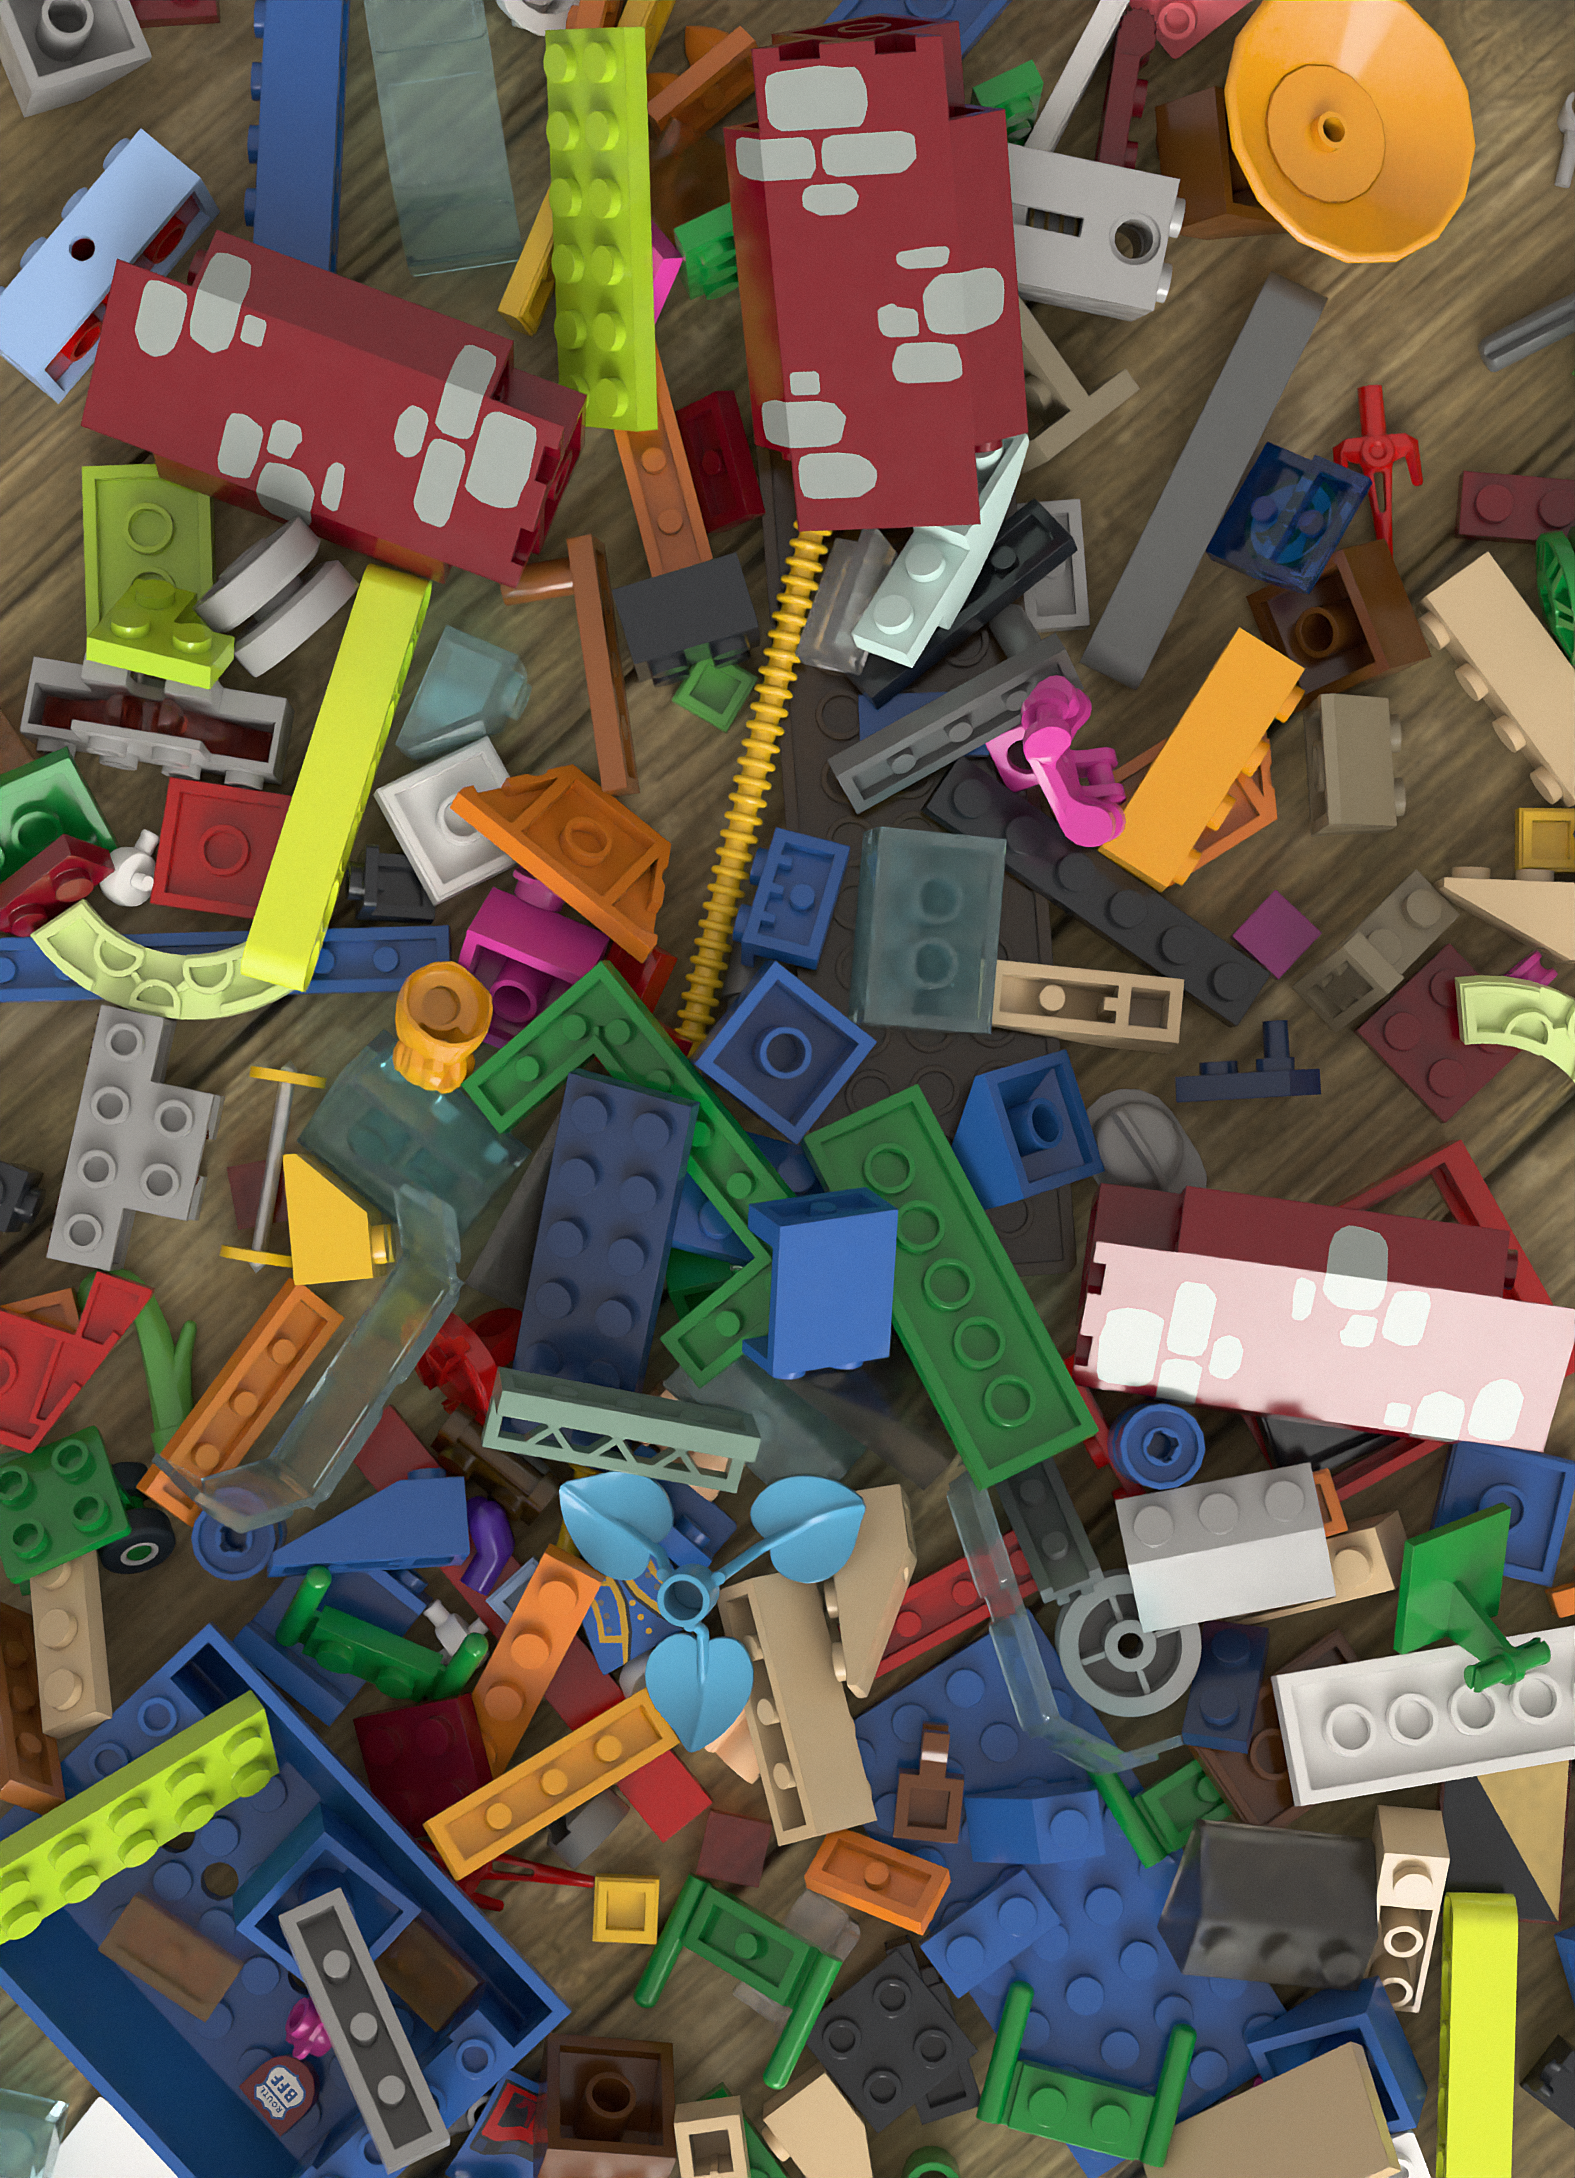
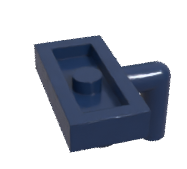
M1288 1020L1263 1021L1264 1059H1255L1256 1072L1238 1073V1061L1199 1063V1076L1175 1077L1176 1103L1321 1095L1320 1069L1295 1070V1057H1290Z

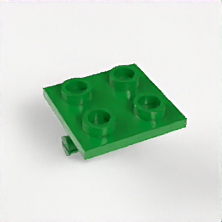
M1503 1502L1407 1539L1404 1545L1393 1649L1403 1655L1444 1637L1450 1638L1481 1661L1474 1665H1468L1464 1669L1465 1683L1469 1689L1474 1687L1473 1692L1480 1693L1484 1689L1498 1683L1513 1685L1524 1679L1526 1671L1540 1665H1545L1551 1659L1550 1648L1545 1641L1541 1642L1540 1637H1535L1526 1643L1514 1647L1491 1620L1499 1612L1511 1507Z

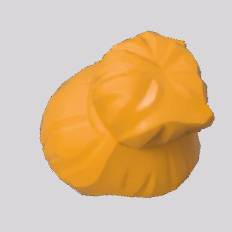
M452 961L430 963L417 969L407 977L398 994L395 1024L399 1041L393 1048L392 1061L394 1069L399 1071L408 1082L425 1090H437L441 1094H445L459 1088L461 1083L473 1074L476 1065L473 1051L484 1040L493 1016L492 996L485 986L466 968Z

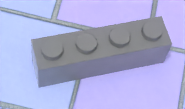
M341 1887L279 1915L280 1927L387 2174L389 2175L449 2146L451 2139Z

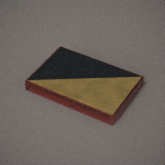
M1572 1760L1438 1782L1436 1810L1442 1812L1450 1856L1439 1916H1443V1904L1447 1892L1514 1894L1516 1899L1518 1922L1561 1925Z

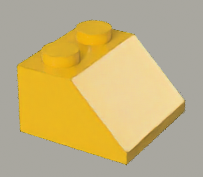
M282 1155L294 1286L386 1276V1263L396 1262V1243L393 1225L382 1224L381 1211L313 1155Z

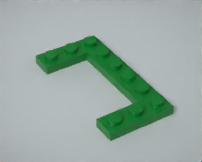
M1033 59L973 87L970 105L1005 109L1007 142L1020 146L1025 145L1034 128L1044 84ZM731 202L674 228L676 249L683 258L679 268V276L690 301L703 294L707 300H713L728 294L739 286Z
M604 960L594 966L461 1083V1086L499 1134L509 1133L567 1082L569 1072L577 1068H584L595 1057L600 1060L615 1079L700 1102L686 1171L755 1257L659 1338L700 1390L708 1386L745 1355L742 1352V1340L768 1336L773 1247L748 1229L749 1204L797 1196L611 961Z

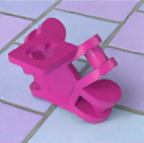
M1058 675L1049 676L1039 682L1023 702L1021 709L1022 723L985 744L1007 788L1013 792H1018L1040 784L1065 836L1077 845L1085 847L1100 846L1120 836L1126 824L1125 814L1120 807L1126 801L1125 790L1122 784L1115 783L1112 771L1118 765L1114 749L1108 747L1089 750L1070 749L1076 732L1090 717L1092 711L1091 701L1085 693L1075 688L1065 677ZM1023 740V751L1032 769H1020L1009 759L1008 749L1016 741ZM1087 777L1089 786L1080 785L1079 778Z

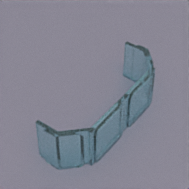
M364 0L393 196L410 274L413 277L518 261L524 246L520 235L509 174L483 0Z
M357 1152L351 1161L393 1188L402 1256L270 1456L266 1459L204 1478H199L158 1453L152 1459V1462L204 1512L240 1534L288 1519L294 1515L292 1510L305 1506L315 1510L319 1502L329 1498L383 1415V1405L396 1385L402 1384L409 1377L460 1298L459 1290L464 1282L457 1278L455 1262L460 1263L461 1260L455 1208L382 1161L379 1165H376Z
M960 1458L957 1467L965 1465L962 1458ZM964 1466L960 1476L948 1483L950 1491L947 1492V1500L976 1591L981 1599L985 1598L991 1615L992 1623L989 1624V1631L1021 1729L1028 1731L1030 1739L1040 1736L1053 1743L1054 1745L1048 1746L1051 1751L1097 1776L1125 1771L1159 1759L1158 1753L1183 1745L1179 1735L1122 1751L1060 1717L987 1488L979 1492L966 1466Z

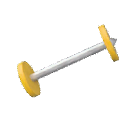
M291 1060L281 1070L256 1066L250 1067L249 1077L279 1082L252 1248L221 1244L219 1256L248 1261L255 1273L261 1270L265 1264L293 1268L292 1255L268 1251L294 1087L295 1085L325 1089L327 1078L297 1073V1069Z

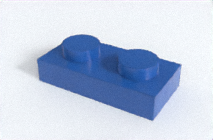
M1021 1865L919 1941V1946L959 1999L1060 1924L1062 1919L1025 1867Z

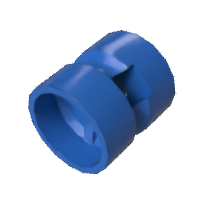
M1138 1403L1125 1409L1111 1424L1107 1438L1109 1458L1116 1471L1130 1482L1159 1490L1177 1488L1189 1481L1201 1467L1205 1453L1203 1432L1195 1418L1182 1408L1165 1403Z
M246 1489L231 1492L205 1507L194 1523L191 1539L194 1555L202 1568L216 1578L235 1581L250 1578L267 1567L272 1553L285 1546L288 1530L285 1515L276 1501L263 1492Z

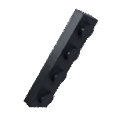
M1033 498L1001 524L983 568L950 629L947 630L937 626L913 668L860 649L856 646L855 641L834 658L844 674L878 710L1078 551L1075 541L1064 527Z

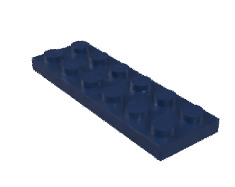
M580 1068L568 1073L512 1369L642 1394L700 1102ZM503 1416L501 1431L524 1435L542 1423ZM561 1427L572 1444L589 1446L605 1436L603 1434ZM553 1433L544 1438L558 1441ZM625 1439L631 1449L632 1440ZM617 1445L609 1449V1451L622 1453ZM585 1466V1467H588V1468H591V1469H594V1470H598V1471H601V1472L612 1471V1470H606V1469H601V1468H595V1467Z

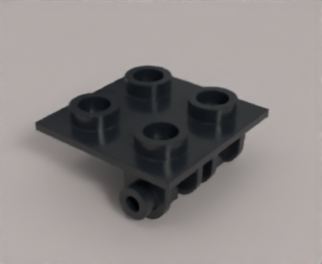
M897 1949L835 2000L831 1996L826 1998L806 2041V2045L877 2133L978 2052V2049Z

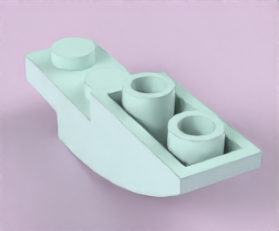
M1026 433L1002 439L1003 447L998 450L975 453L981 524L913 527V534L851 633L858 648L913 668L937 626L947 630L950 629L983 568L1009 507L1029 445V438Z

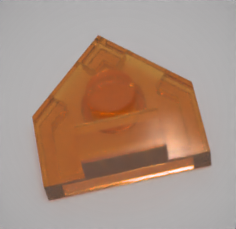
M670 116L658 140L652 139L649 144L651 219L676 248L674 228L729 203L730 192L725 145L681 120Z

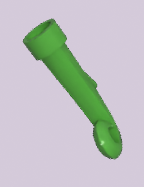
M121 1268V1270L107 1271L145 1284L143 1280L130 1270ZM100 1269L89 1273L80 1284L77 1299L82 1313L96 1272ZM153 1295L134 1320L149 1393L155 1431L150 1436L157 1459L194 1408L192 1397V1356L197 1324L193 1320L186 1321L183 1324L176 1346H174L168 1324Z

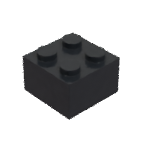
M736 552L612 590L639 683L652 679L654 687L674 684L689 678L691 675L688 668L697 662L712 658L715 669H720L749 660L751 658L749 649L760 646L759 624Z

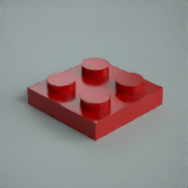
M170 777L150 903L158 906L253 920L292 796Z

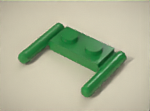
M322 1565L312 1566L307 1571L276 1628L275 1637L283 1646L290 1647L297 1643L303 1644L304 1647L301 1653L316 1659L317 1663L328 1671L338 1674L349 1673L375 1684L380 1692L396 1699L408 1698L419 1703L423 1696L427 1697L429 1701L459 1695L488 1650V1641L484 1635L477 1632L470 1633L464 1638L446 1666L441 1664L442 1654L328 1605H324L321 1612L317 1611L318 1605L331 1584L332 1576L330 1571Z
M1092 1736L1083 1737L1074 1747L1076 1756L1145 1869L1159 1863L1168 1854L1177 1851L1232 1814L1195 1757L1189 1759L1132 1798L1096 1738Z
M689 1872L636 1986L633 1999L638 2006L646 2009L653 2008L657 2004L684 1946L778 2004L791 2008L792 2011L762 2075L763 2081L768 2087L782 2089L788 2083L843 1960L832 1953L822 1950V1947L723 1888L712 1885L706 1878Z
M1023 1980L1012 1982L1007 1993L976 2117L987 2123L1007 2125L1010 2129L1131 2161L1136 2159L1154 2167H1164L1197 2039L1196 2030L1186 2023L1176 2024L1172 2028L1155 2096L1150 2095L1147 2091L1026 2059L1018 2060L1034 1997V1988L1030 1983Z

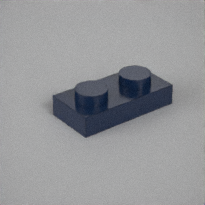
M1216 1620L1204 1622L1201 1636V1658L1196 1675L1192 1680L1182 1728L1183 1744L1248 1754L1270 1643L1269 1628Z

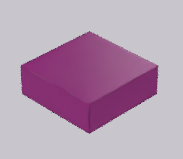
M1274 890L1230 938L1256 963L1268 971L1273 979L1278 980L1322 932L1277 890Z

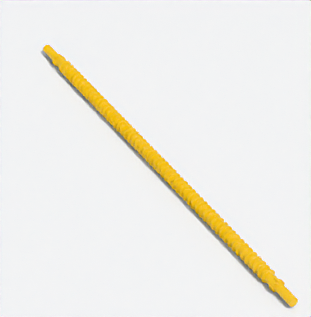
M796 520V521L793 523V526H794V528H796V529L798 530V525H797V520ZM832 530L799 532L798 538H792L789 541V545L795 548V553L793 557H786L784 561L786 565L790 566L789 575H782L780 581L786 584V590L784 593L776 595V600L782 603L780 611H774L771 615L777 621L776 629H770L767 632L768 637L773 639L772 647L763 649V654L769 657V662L767 666L759 667V672L764 675L763 684H756L754 690L760 693V699L758 702L750 704V708L756 711V716L754 720L746 722V727L751 729L750 738L742 739L741 744L747 747V753L745 756L737 758V763L743 766L741 774L733 776V781L738 783L737 792H732L728 795L729 800L734 802L733 810L725 811L724 817L730 820V825L728 829L720 830V835L725 838L724 847H717L715 849L716 854L721 856V862L719 865L711 867V871L717 874V879L715 883L707 885V890L713 892L711 901H705L702 904L703 908L708 910L707 918L698 921V925L704 928V933L702 937L694 939V944L700 947L698 955H692L689 958L690 962L695 964L694 973H688L685 976L686 981L691 983V988L689 992L681 993V998L687 1001L685 1010H678L676 1012L677 1016L682 1019V1025L680 1028H674L673 1030L694 1042L687 1056L688 1059L706 1038V1026L715 1023V1019L709 1016L711 1007H717L720 1004L719 1000L714 998L715 989L724 987V983L718 980V974L720 971L728 969V964L722 961L724 953H730L733 950L732 946L727 944L728 935H733L734 930L731 920L733 916H737L739 911L735 907L737 898H744L746 895L740 889V883L742 880L750 878L749 873L744 871L745 863L754 861V856L748 853L750 844H757L759 841L753 835L754 826H761L763 824V820L757 817V811L759 808L767 806V802L761 799V794L763 790H769L772 786L770 782L766 781V774L776 769V766L770 763V757L772 754L780 752V747L774 744L776 736H781L785 732L782 727H779V720L789 715L788 710L783 708V703L785 699L793 698V693L787 690L789 681H796L798 677L797 674L792 672L793 663H800L802 661V657L796 654V648L798 645L806 643V639L800 635L802 627H808L811 623L808 618H805V611L815 606V603L809 599V594L811 591L819 589V584L813 581L815 573H820L824 569L818 563V557L828 552V548L822 545V539L824 536H830ZM569 1463V1466L574 1469L572 1479L603 1473L585 1466ZM563 1519L556 1546L580 1558L581 1553L574 1544Z

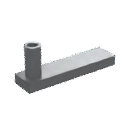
M1010 604L989 621V628L1007 656V660L827 759L856 813L859 814L1021 724L1023 702L1037 684L1049 676L1058 675L1065 677L1075 688L1084 689L1072 661L1056 632L1042 640L1023 608L1016 604Z

